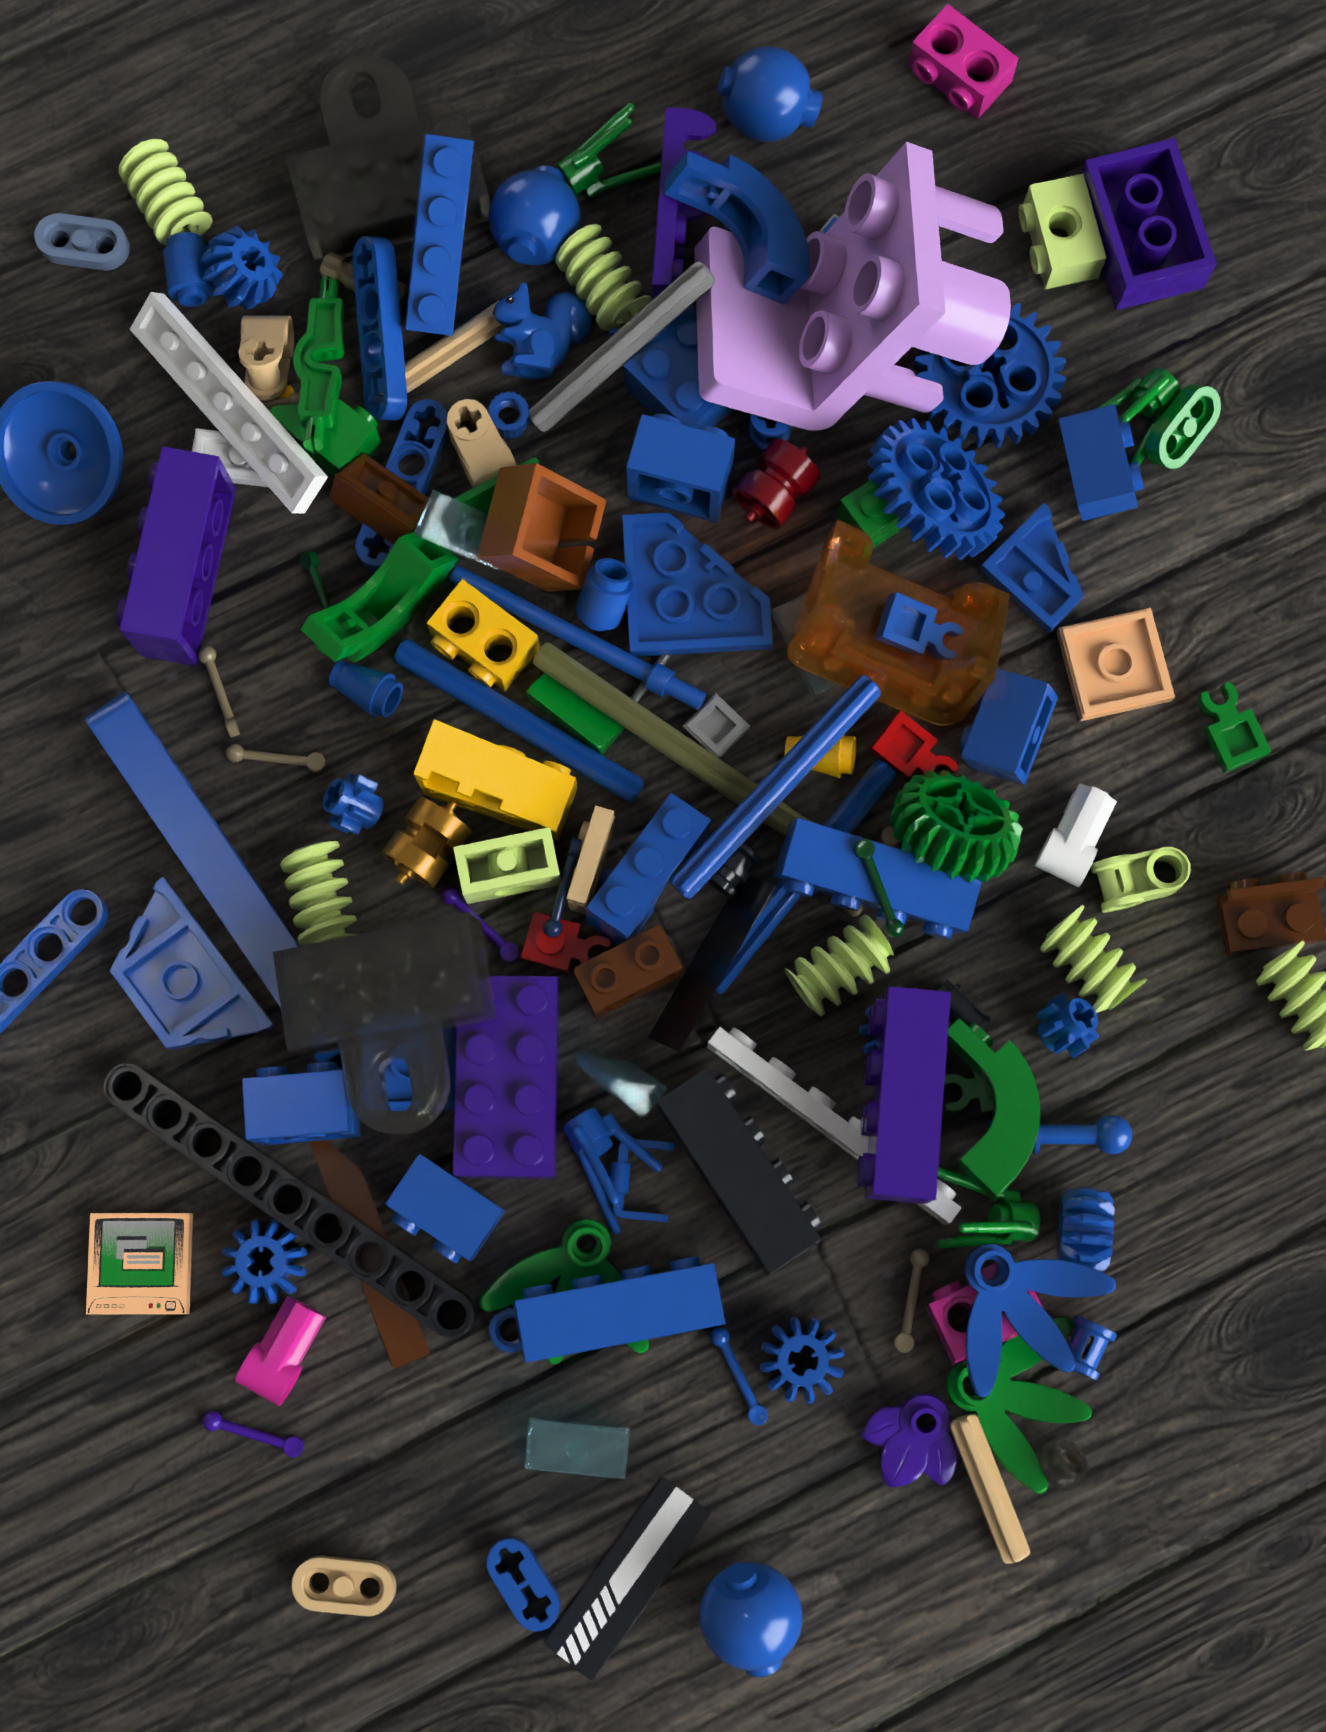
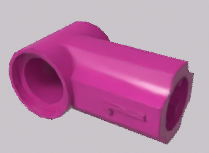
M287 1296L262 1342H257L245 1358L237 1373L235 1382L273 1404L281 1406L294 1387L302 1370L300 1363L324 1323L326 1316L305 1303Z

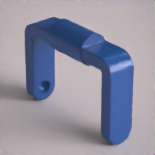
M635 1139L645 1149L675 1151V1143ZM621 1142L619 1145L618 1162H611L610 1180L619 1196V1201L613 1204L615 1215L622 1219L668 1223L669 1215L623 1211L624 1194H628L631 1164L627 1163L629 1148Z

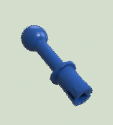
M1106 1115L1100 1118L1095 1125L1040 1124L1032 1153L1039 1154L1040 1144H1095L1104 1153L1119 1154L1129 1147L1132 1141V1129L1129 1123L1118 1115ZM992 1119L987 1120L986 1133L991 1126Z

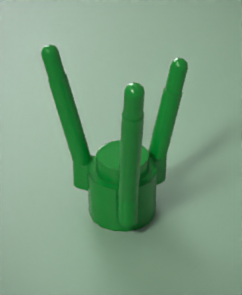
M628 103L577 150L556 164L557 169L566 177L567 184L575 196L585 190L587 196L591 199L604 190L661 173V164L658 163L599 181L598 176L604 173V168L596 154L632 125V119L626 117L634 111L635 106L633 103Z
M1153 368L1143 379L1136 377L1127 388L1097 407L1101 408L1113 404L1117 407L1131 398L1132 405L1122 414V422H1129L1138 413L1145 417L1156 416L1130 463L1138 461L1139 466L1147 454L1146 441L1150 430L1181 391L1175 377L1162 368Z
M938 1166V1177L986 1195L968 1176ZM1005 1190L997 1198L1000 1200V1203L994 1204L990 1208L988 1222H962L958 1225V1230L962 1233L982 1234L939 1239L936 1245L939 1249L994 1243L1010 1245L1012 1241L1032 1242L1036 1238L1040 1227L1039 1210L1033 1202L1021 1201L1019 1191Z

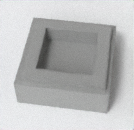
M716 693L682 726V730L695 743L719 759L750 729V725Z

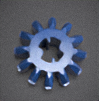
M238 225L222 234H217L211 239L209 246L206 247L207 251L203 253V257L199 262L207 269L202 280L213 283L215 287L213 296L223 295L225 296L228 308L239 304L245 311L249 308H254L261 302L265 303L274 295V291L277 289L276 285L279 284L283 276L280 270L276 268L281 257L271 254L268 250L270 241L261 242L258 240L255 229L244 233Z
M1081 1187L1079 1189H1068L1062 1194L1059 1205L1057 1232L1058 1260L1083 1264L1099 1271H1105L1110 1265L1114 1240L1115 1208L1109 1192L1098 1191L1096 1188Z
M252 1220L250 1222L251 1238L244 1231L236 1229L232 1235L234 1240L240 1245V1248L224 1247L222 1251L224 1256L235 1258V1265L224 1267L222 1275L224 1277L239 1275L240 1277L233 1283L231 1291L234 1294H240L249 1287L248 1302L251 1304H258L263 1292H265L269 1304L278 1303L280 1299L278 1285L286 1293L294 1294L297 1291V1287L288 1278L289 1275L306 1276L307 1269L303 1266L293 1265L295 1258H301L308 1254L307 1248L296 1247L290 1249L289 1246L297 1239L298 1235L288 1230L280 1237L282 1225L277 1220H271L266 1233L260 1220ZM272 1251L274 1256L269 1262L273 1270L271 1273L270 1271H259L258 1273L256 1267L259 1265L260 1260L256 1256L257 1253H270Z
M791 1317L789 1319L791 1336L788 1337L778 1325L771 1329L773 1335L781 1341L779 1347L768 1342H762L760 1349L766 1353L776 1355V1361L762 1362L759 1364L761 1372H770L777 1369L779 1371V1374L768 1383L770 1390L775 1391L779 1389L787 1380L789 1384L785 1391V1400L793 1402L796 1398L798 1386H801L805 1402L810 1404L815 1401L812 1385L817 1384L826 1395H830L833 1392L831 1385L823 1377L828 1373L836 1378H842L844 1371L829 1365V1359L841 1358L845 1355L843 1348L826 1350L824 1347L836 1336L832 1329L825 1331L818 1339L815 1338L819 1328L818 1319L811 1318L808 1322L806 1333L801 1334V1324L798 1317ZM803 1345L808 1346L812 1349L808 1355L812 1358L815 1357V1364L813 1368L804 1367L801 1374H796L791 1370L795 1367V1364L792 1362L788 1363L789 1354L791 1351L800 1352Z

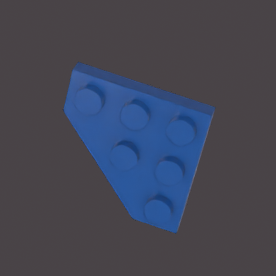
M670 512L622 515L625 565L631 570L633 588L627 602L630 654L639 657L772 649L770 598L756 586L753 587L734 571L732 565L706 543L703 545L684 528V524Z

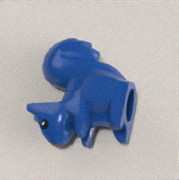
M521 283L519 288L515 289L511 295L500 300L493 308L492 314L497 322L507 328L501 329V333L495 335V340L513 345L514 347L513 356L501 366V374L533 380L552 376L553 371L567 357L571 342L580 344L584 336H589L593 315L586 308V301L574 293L560 292L549 299L543 316L531 313L526 283Z

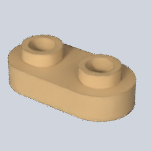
M315 1556L306 1560L295 1571L292 1579V1592L296 1601L302 1607L311 1611L374 1616L383 1612L394 1599L396 1580L392 1571L385 1564L378 1561ZM315 1573H323L328 1577L329 1587L327 1590L318 1591L313 1587L312 1577ZM374 1578L378 1581L380 1585L378 1595L368 1596L364 1593L362 1589L364 1579Z

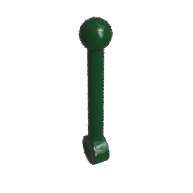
M315 551L302 552L300 564L304 570L309 572L322 610L331 607L317 569L319 564L317 553Z
M868 839L859 840L854 845V854L859 859H863L887 921L885 932L890 937H899L904 931V924L894 915L872 855L874 854L875 846Z

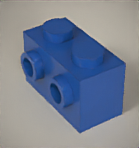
M1115 404L1059 418L1082 521L1138 508L1135 491L1143 490L1144 486L1138 461L1128 464L1125 448L1134 446L1130 424L1129 422L1125 423L1122 420H1118Z
M994 668L990 681H984L977 697V707L979 710L973 725L969 724L965 728L960 742L961 758L972 770L1025 786L1058 699L1050 684Z
M418 1154L385 1204L396 1211L391 1218L394 1223L416 1236L421 1228L437 1239L432 1248L456 1264L461 1257L468 1261L474 1260L506 1212V1210L421 1154Z

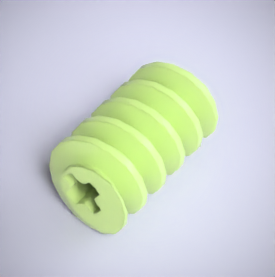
M150 139L140 142L123 157L119 165V175L122 181L127 184L132 198L136 199V204L141 213L145 214L148 225L154 229L158 242L166 245L168 237L182 232H191L202 236L212 225L213 220L210 214L203 211L204 205L202 200L194 196L195 189L193 185L185 182L186 174L184 170L176 167L178 161L175 155L167 152L169 149L168 143L162 139Z
M592 224L577 230L564 242L556 255L555 262L560 271L566 272L565 277L570 285L576 287V293L579 298L586 301V308L590 314L596 316V322L600 329L606 331L613 327L618 329L631 320L652 299L649 295L635 299L643 288L640 281L635 280L625 284L632 275L631 268L629 266H622L615 269L622 260L621 254L618 251L606 254L611 248L612 242L609 237L596 239L602 231V227L598 224Z
M338 841L318 842L296 849L282 859L280 863L283 872L292 874L285 880V887L289 891L297 892L289 899L290 907L301 911L295 915L293 923L297 928L307 929L299 934L297 938L298 944L302 947L330 948L352 942L360 937V934L345 933V928L357 921L356 916L343 915L340 911L353 902L352 897L337 896L336 894L337 890L348 884L347 878L332 876L333 871L344 866L343 860L328 859V853L340 847Z
M1081 905L1046 934L1047 937L1040 950L1042 953L1055 949L1059 950L1052 965L1055 968L1068 964L1072 965L1065 980L1068 983L1083 979L1085 983L1078 995L1080 998H1085L1096 994L1098 998L1093 1008L1098 1013L1107 1009H1113L1144 984L1147 979L1143 978L1130 982L1129 979L1136 966L1134 963L1120 967L1116 965L1123 954V950L1121 948L1107 952L1103 950L1110 939V935L1104 933L1094 937L1091 936L1097 920L1091 918L1079 922L1078 918L1085 907Z
M866 914L859 919L861 932L854 926L848 925L843 929L845 942L833 935L827 939L829 953L818 946L812 948L811 958L813 964L805 958H797L794 961L797 976L789 969L784 968L786 975L804 1003L821 1017L825 1015L822 999L825 997L839 1006L842 1004L838 991L839 988H845L852 995L858 993L854 979L857 976L868 984H872L874 979L871 967L875 965L885 974L890 972L887 957L889 955L894 956L893 950L882 931Z
M1302 940L1263 966L1264 970L1257 978L1256 983L1258 986L1269 983L1276 985L1267 998L1270 1002L1286 999L1287 1003L1279 1015L1281 1018L1293 1015L1299 1017L1291 1032L1298 1034L1309 1031L1311 1035L1302 1046L1307 1051L1326 1046V989L1321 990V986L1326 981V971L1309 973L1317 959L1314 955L1297 957V954L1305 944Z

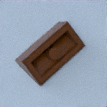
M361 453L335 475L330 492V500L392 544H395L399 537L422 529L438 507L437 503L365 453Z

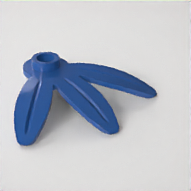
M983 1244L973 1249L966 1259L964 1271L967 1282L977 1291V1294L972 1302L969 1313L965 1351L967 1369L975 1393L978 1396L987 1397L991 1393L996 1381L1002 1350V1311L1020 1338L1039 1357L1063 1372H1071L1075 1368V1361L1064 1336L1049 1314L1027 1291L1031 1290L1046 1295L1073 1298L1110 1294L1115 1290L1116 1281L1114 1278L1092 1267L1065 1260L1029 1259L1014 1262L1013 1257L1005 1248L995 1244ZM987 1260H993L997 1267L996 1274L990 1279L984 1278L981 1273V1266Z

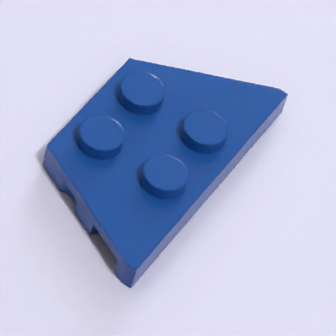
M164 877L160 878L153 888L155 893L142 917L138 916L130 931V940L127 946L120 950L110 972L164 1046L169 1050L266 1032L276 1027L170 883Z

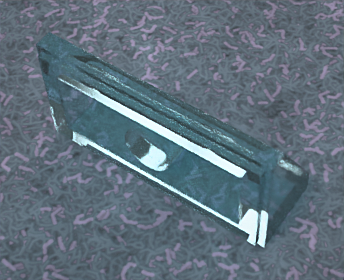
M580 1053L575 1058L576 1064L605 1091L639 1116L641 1114L645 1116L667 1090L665 1085L629 1061Z
M530 1417L527 1432L525 1469L625 1479L630 1427Z

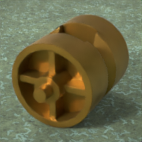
M422 796L418 798L405 817L407 829L396 830L381 852L388 860L398 866L397 870L400 873L395 879L396 881L404 885L408 878L412 880L415 878L431 888L435 887L449 866L446 856L448 854H455L453 847L463 845L472 832L453 813L458 806L454 801L449 800L444 807Z

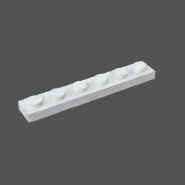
M150 292L130 328L131 332L291 513H305L328 476L163 293Z
M721 1027L718 1028L708 1042V1049L858 1160L859 1156H863V1153H868L869 1136L860 1135L861 1121L852 1116L847 1122L832 1111L836 1103L826 1094L813 1086L808 1092L792 1081L796 1076L792 1069L775 1057H772L769 1062L765 1061L753 1052L756 1043L738 1029L733 1027L728 1033ZM937 1179L936 1200L926 1204L915 1203L943 1225L950 1224L962 1208L953 1201L956 1192L939 1179Z

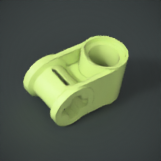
M1162 847L1137 854L1113 856L1094 862L1090 867L1092 873L1098 875L1104 902L1101 904L1103 913L1130 908L1146 901L1170 896L1188 880L1191 872L1187 856L1181 850L1174 847ZM1160 861L1169 863L1176 872L1175 882L1164 883L1159 881L1153 872L1154 863Z

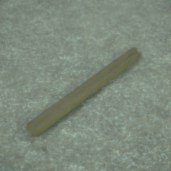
M545 642L536 652L533 663L537 668L737 805L757 786L750 779L551 643ZM781 802L763 823L785 837L789 822L797 818L809 820Z

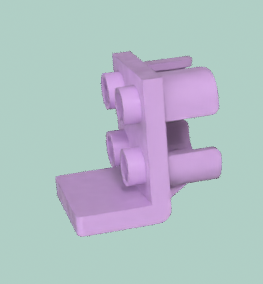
M906 142L876 176L867 173L856 181L848 196L845 212L825 234L815 231L806 238L809 251V278L784 305L743 288L744 257L737 239L730 231L711 227L694 249L695 262H702L708 267L715 278L714 285L696 300L700 396L708 402L812 431L827 429L834 425L863 395L923 413L932 411L943 401L942 385L916 377L912 370L894 364L911 347L969 365L981 364L994 353L1001 343L1008 326L1011 311L1010 292L1004 282L941 260L939 226L987 243H994L1003 234V221L999 209L993 205L935 186L932 151Z

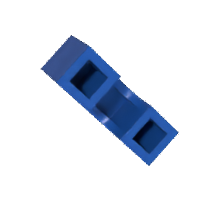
M670 793L586 907V924L617 945L637 936L653 914L654 906L670 882L671 877L708 838L711 819Z

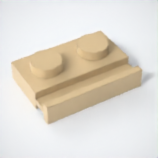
M595 805L591 821H584L578 837V839L582 840L579 849L581 853L577 866L574 868L567 893L568 906L571 911L586 915V907L594 897L598 876L602 871L616 826L613 810Z

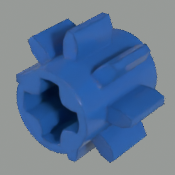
M351 773L346 775L345 780L342 778L333 780L324 794L322 803L323 809L332 814L328 825L342 832L348 833L350 831L356 835L360 833L361 828L365 830L372 828L379 820L383 810V799L373 794L378 783L361 774L355 776Z
M1061 993L1046 1004L1047 1007L1037 1013V1017L1041 1020L1038 1026L1040 1040L1049 1050L1056 1054L1067 1049L1070 1056L1075 1058L1090 1048L1089 1044L1099 1038V1034L1095 1031L1098 1026L1097 1013L1091 1004L1084 999L1078 997L1069 1002L1064 993Z

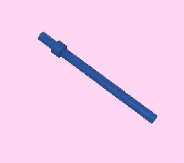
M459 565L453 570L450 577L451 583L458 585L462 579L503 610L646 683L645 688L661 697L667 694L696 710H699L707 693L676 678L675 671L660 663L653 666Z

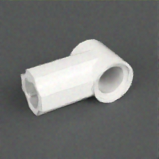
M1079 783L1072 793L1057 828H1053L1046 839L1034 866L1079 887L1095 859L1098 851L1095 846L1117 801L1112 799L1108 793L1094 786H1086Z

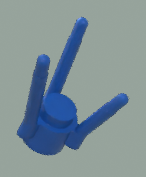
M591 1108L570 1120L564 1126L563 1131L570 1140V1146L582 1164L611 1232L614 1235H618L621 1232V1228L611 1203H617L619 1196L599 1159V1156L603 1155L613 1146L610 1136L614 1135L654 1171H661L663 1166L619 1125L612 1113L602 1118L596 1108Z

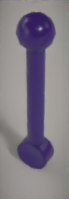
M447 886L443 889L441 893L443 902L448 905H454L500 949L499 953L503 960L513 962L518 958L519 948L517 945L511 942L506 943L460 898V892L456 887Z
M216 1411L207 1412L202 1419V1424L208 1431L222 1429L282 1448L289 1457H297L304 1450V1442L298 1436L285 1439L222 1419L221 1415Z

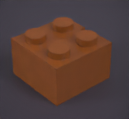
M538 463L501 467L477 558L547 592L581 590L590 568L594 549L588 545L557 548L558 542L569 543L597 540L607 500Z

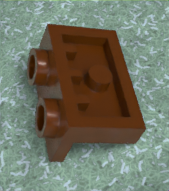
M1294 872L1278 876V883L1260 885L1258 878L1243 879L1229 883L1230 890L1225 891L1216 898L1226 955L1293 946L1302 940L1305 944L1326 940L1318 891L1324 888L1323 877L1308 879L1306 872Z
M657 925L576 966L574 974L586 995L587 1002L595 1018L598 1019L682 976L683 966L663 928Z

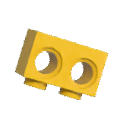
M463 579L427 622L430 634L433 637L430 643L450 660H453L457 655L470 665L468 672L476 680L489 688L496 684L506 691L540 648L536 633ZM460 617L471 618L475 623L470 631L458 634L450 630L451 624ZM496 645H506L512 649L510 657L502 662L490 660L487 654Z

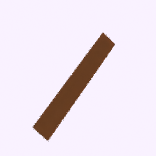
M327 1140L309 1142L330 1199L387 1238L362 1170ZM337 1216L338 1222L343 1232L342 1220ZM376 1243L367 1244L360 1253L362 1267L369 1272H373L382 1266L384 1261L382 1248ZM360 1279L392 1367L397 1368L429 1355L430 1351L419 1321ZM402 1279L400 1282L401 1293L406 1299L410 1300Z

